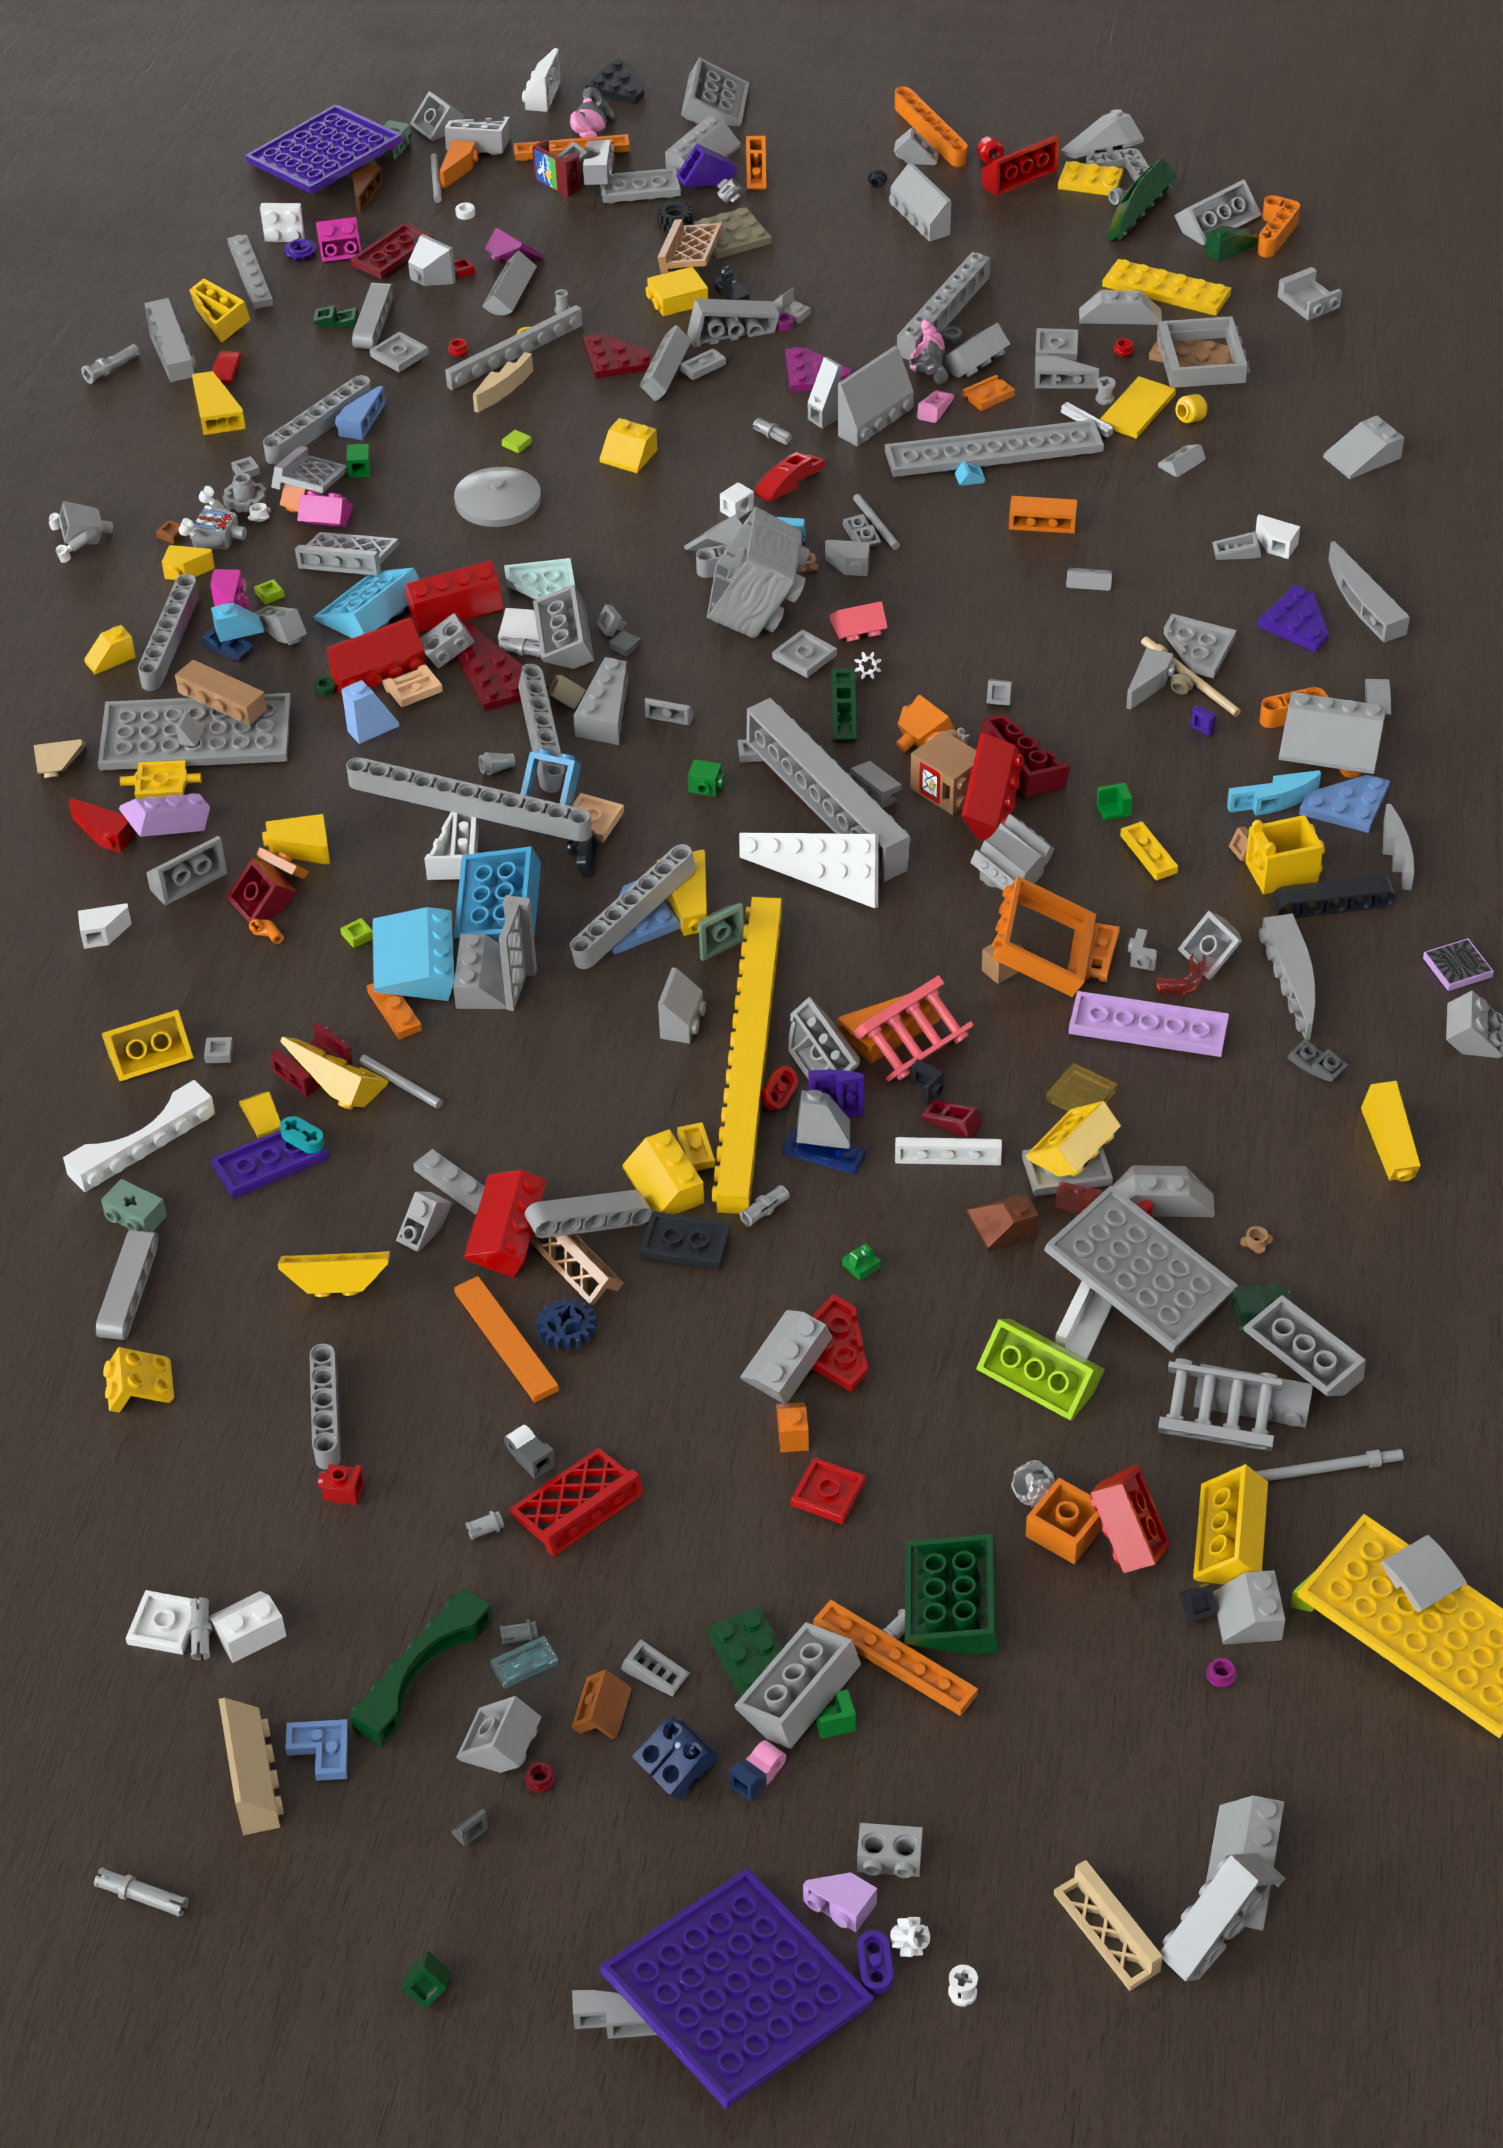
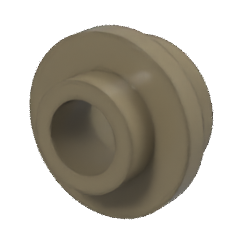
M1175 674L1172 676L1171 689L1174 692L1185 695L1188 691L1192 690L1194 684L1188 675Z

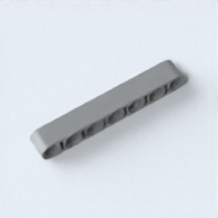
M363 375L352 378L263 440L266 462L278 464L299 446L305 447L334 427L336 416L341 413L346 405L371 391L370 379Z
M184 574L176 579L138 665L140 682L144 690H157L162 685L197 604L199 594L196 578L193 575Z
M526 664L522 667L518 688L532 752L538 753L539 749L553 752L552 756L560 757L561 751L543 671L538 665ZM539 761L537 775L540 787L544 791L555 793L560 790L565 770L564 766Z
M685 844L673 847L570 942L575 966L580 969H587L595 965L695 872L696 865L691 847Z

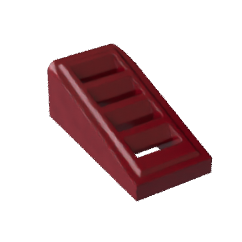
M934 1100L921 1115L922 1120L964 1138H971L982 1124L978 1109Z

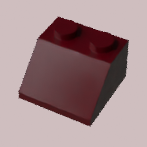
M251 858L226 898L250 923L253 919L267 920L283 912L297 891L272 864Z

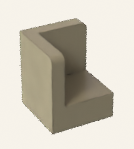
M556 675L547 693L548 697L562 702L571 709H575L586 690L568 678Z

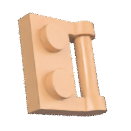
M425 664L419 666L417 670L397 678L383 680L386 692L390 693L401 707L443 692L442 684Z

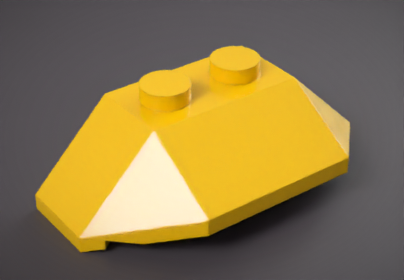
M390 1251L281 1256L278 1262V1269L307 1294L326 1297L330 1296L331 1293L342 1292V1295L352 1296L362 1292L388 1265Z

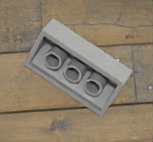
M707 116L665 151L666 169L676 168L678 173L696 143L727 158L741 147V143L725 121L716 119L713 116Z
M912 162L908 163L891 185V195L889 196L891 205L929 242L949 236L951 200Z
M1245 179L1174 216L1183 234L1204 245L1206 244L1207 232L1221 226L1238 228L1261 216V212Z
M575 585L533 601L543 662L575 669L594 661L586 607Z
M1283 1295L1243 1327L1247 1334L1326 1396H1344L1364 1379L1366 1360Z
M805 1622L735 1704L736 1710L766 1739L791 1749L834 1698L836 1692L844 1686L860 1667L861 1663L853 1641Z
M1253 1795L1219 1805L1206 1882L1215 1877L1218 1873V1864L1227 1855L1259 1853L1274 1867L1284 1801ZM1270 1888L1264 1894L1267 1899H1269ZM1268 1900L1260 1909L1256 1908L1243 1918L1246 1924L1245 1927L1263 1930Z

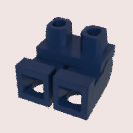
M671 1717L656 1729L632 1757L652 1775L669 1795L682 1801L690 1792L688 1787L696 1777L700 1779L704 1773L709 1772L720 1755L684 1719L680 1718L678 1720L676 1717Z

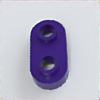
M876 1930L867 1931L859 1937L857 1943L861 1984L870 1994L881 1995L889 1991L893 1984L890 1944L888 1938L882 1932ZM875 1948L878 1952L872 1954L868 1950ZM878 1977L881 1978L882 1981L879 1983H875L872 1981V1979Z

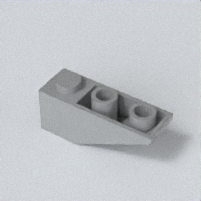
M827 356L822 361L808 400V420L820 428H824L838 420V383L841 382V365Z

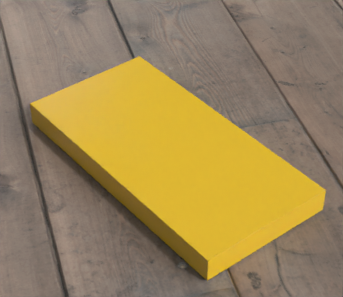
M1138 376L1100 420L1113 426V431L1137 439L1176 395V388H1171L1170 386Z

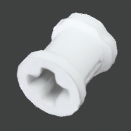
M958 1965L949 1974L950 1986L948 1995L954 2004L965 2007L968 2004L974 2003L977 1998L976 1986L978 1975L974 1968L969 1965Z

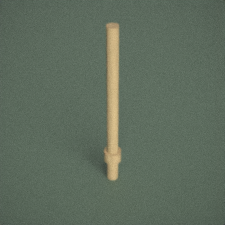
M1147 636L1141 641V644L1146 648L1168 652V649L1163 645L1156 644ZM1173 657L1172 663L1176 664L1175 670L1179 674L1188 675L1197 688L1234 717L1241 713V709Z

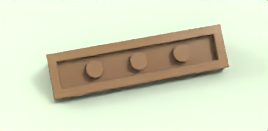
M532 1231L529 1242L589 1304L595 1305L607 1288L618 1291L624 1284L577 1234L549 1237V1243L542 1244L538 1240L539 1237ZM558 1246L564 1247L563 1260L556 1259V1247ZM578 1262L580 1264V1276L574 1277L572 1275V1263ZM587 1279H595L599 1283L592 1294L588 1292Z

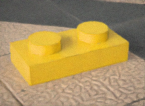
M703 1123L677 1127V1135L682 1150L694 1169L698 1171L715 1167V1159Z

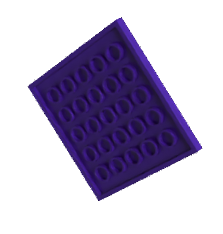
M335 104L248 153L245 157L248 163L314 194L318 193L323 187L335 183L337 179L349 175L356 168L365 166L367 162L380 157L384 152L396 148L404 140L402 134Z
M748 1868L601 1964L600 1973L725 2109L735 2104L873 2005L874 1997Z

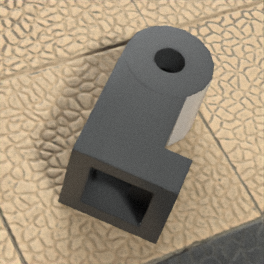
M526 1425L520 1426L504 1437L505 1445L510 1453L534 1480L555 1467L554 1449L547 1443L543 1444ZM544 1460V1464L537 1468L536 1464Z

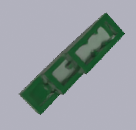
M832 669L833 741H857L855 669Z

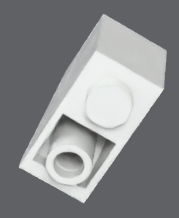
M1259 514L1256 523L1257 538L1267 553L1289 559L1298 545L1300 526Z
M127 903L78 911L84 949L109 945L131 925Z

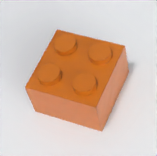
M1061 1478L1055 1481L1027 1516L1026 1537L1074 1565L1102 1531V1520L1099 1512L1095 1511L1092 1506L1091 1495Z

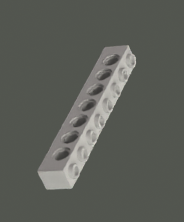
M972 252L897 335V347L902 358L910 360L911 353H914L918 345L923 342L924 335L921 328L923 320L926 319L931 322L932 326L937 328V332L941 333L990 277V257Z

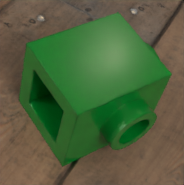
M694 759L688 773V792L716 797L719 788H723L725 783V774H722V764Z

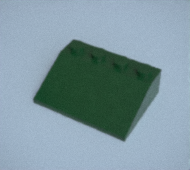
M993 1534L905 1541L906 1644L969 1656L999 1653L998 1553Z

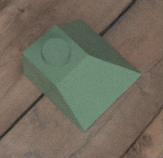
M741 903L726 906L706 916L699 922L700 959L702 961L744 941L743 905Z

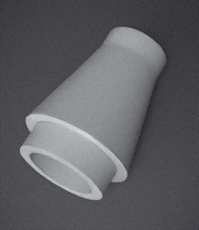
M485 752L484 755L479 756V768L482 774L492 775L515 767L513 753Z

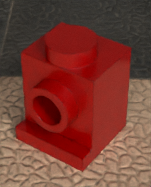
M329 1464L327 1472L321 1471L318 1479V1487L322 1489L323 1500L357 1506L365 1483L362 1466L356 1465L355 1468Z

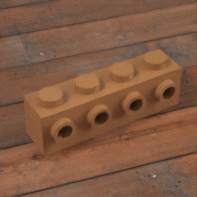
M195 660L189 662L175 674L178 693L248 725L252 724L267 710L265 692Z

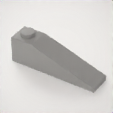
M1115 109L1111 113L1103 115L1060 150V154L1071 158L1093 155L1096 153V150L1112 151L1113 146L1131 147L1144 142V138L1131 115L1123 113L1122 110Z

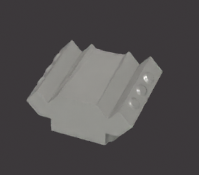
M1009 814L1005 824L1000 823L995 833L987 840H984L980 851L975 850L970 863L980 870V880L984 881L986 885L1004 890L1006 885L1011 886L1017 876L1035 884L1044 874V866L1049 862L1055 848L1047 843L1042 836L1037 835L1033 829L1027 827L1023 821Z

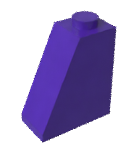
M696 143L676 177L686 187L718 186L724 179L728 181L731 178L733 179L739 168L731 159Z

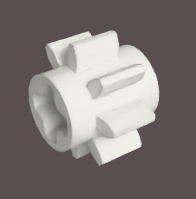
M862 652L863 659L854 660L859 663V667L855 669V672L861 670L863 672L862 679L866 674H870V677L874 679L873 672H881V669L876 667V664L880 663L881 659L874 660V652L871 653L870 657H866L865 653ZM871 659L874 669H869L868 672H865L864 666L861 663Z
M920 1917L898 1918V1925H895L891 1930L892 1947L901 1949V1957L922 1956V1949H925L930 1941L928 1926L920 1925Z

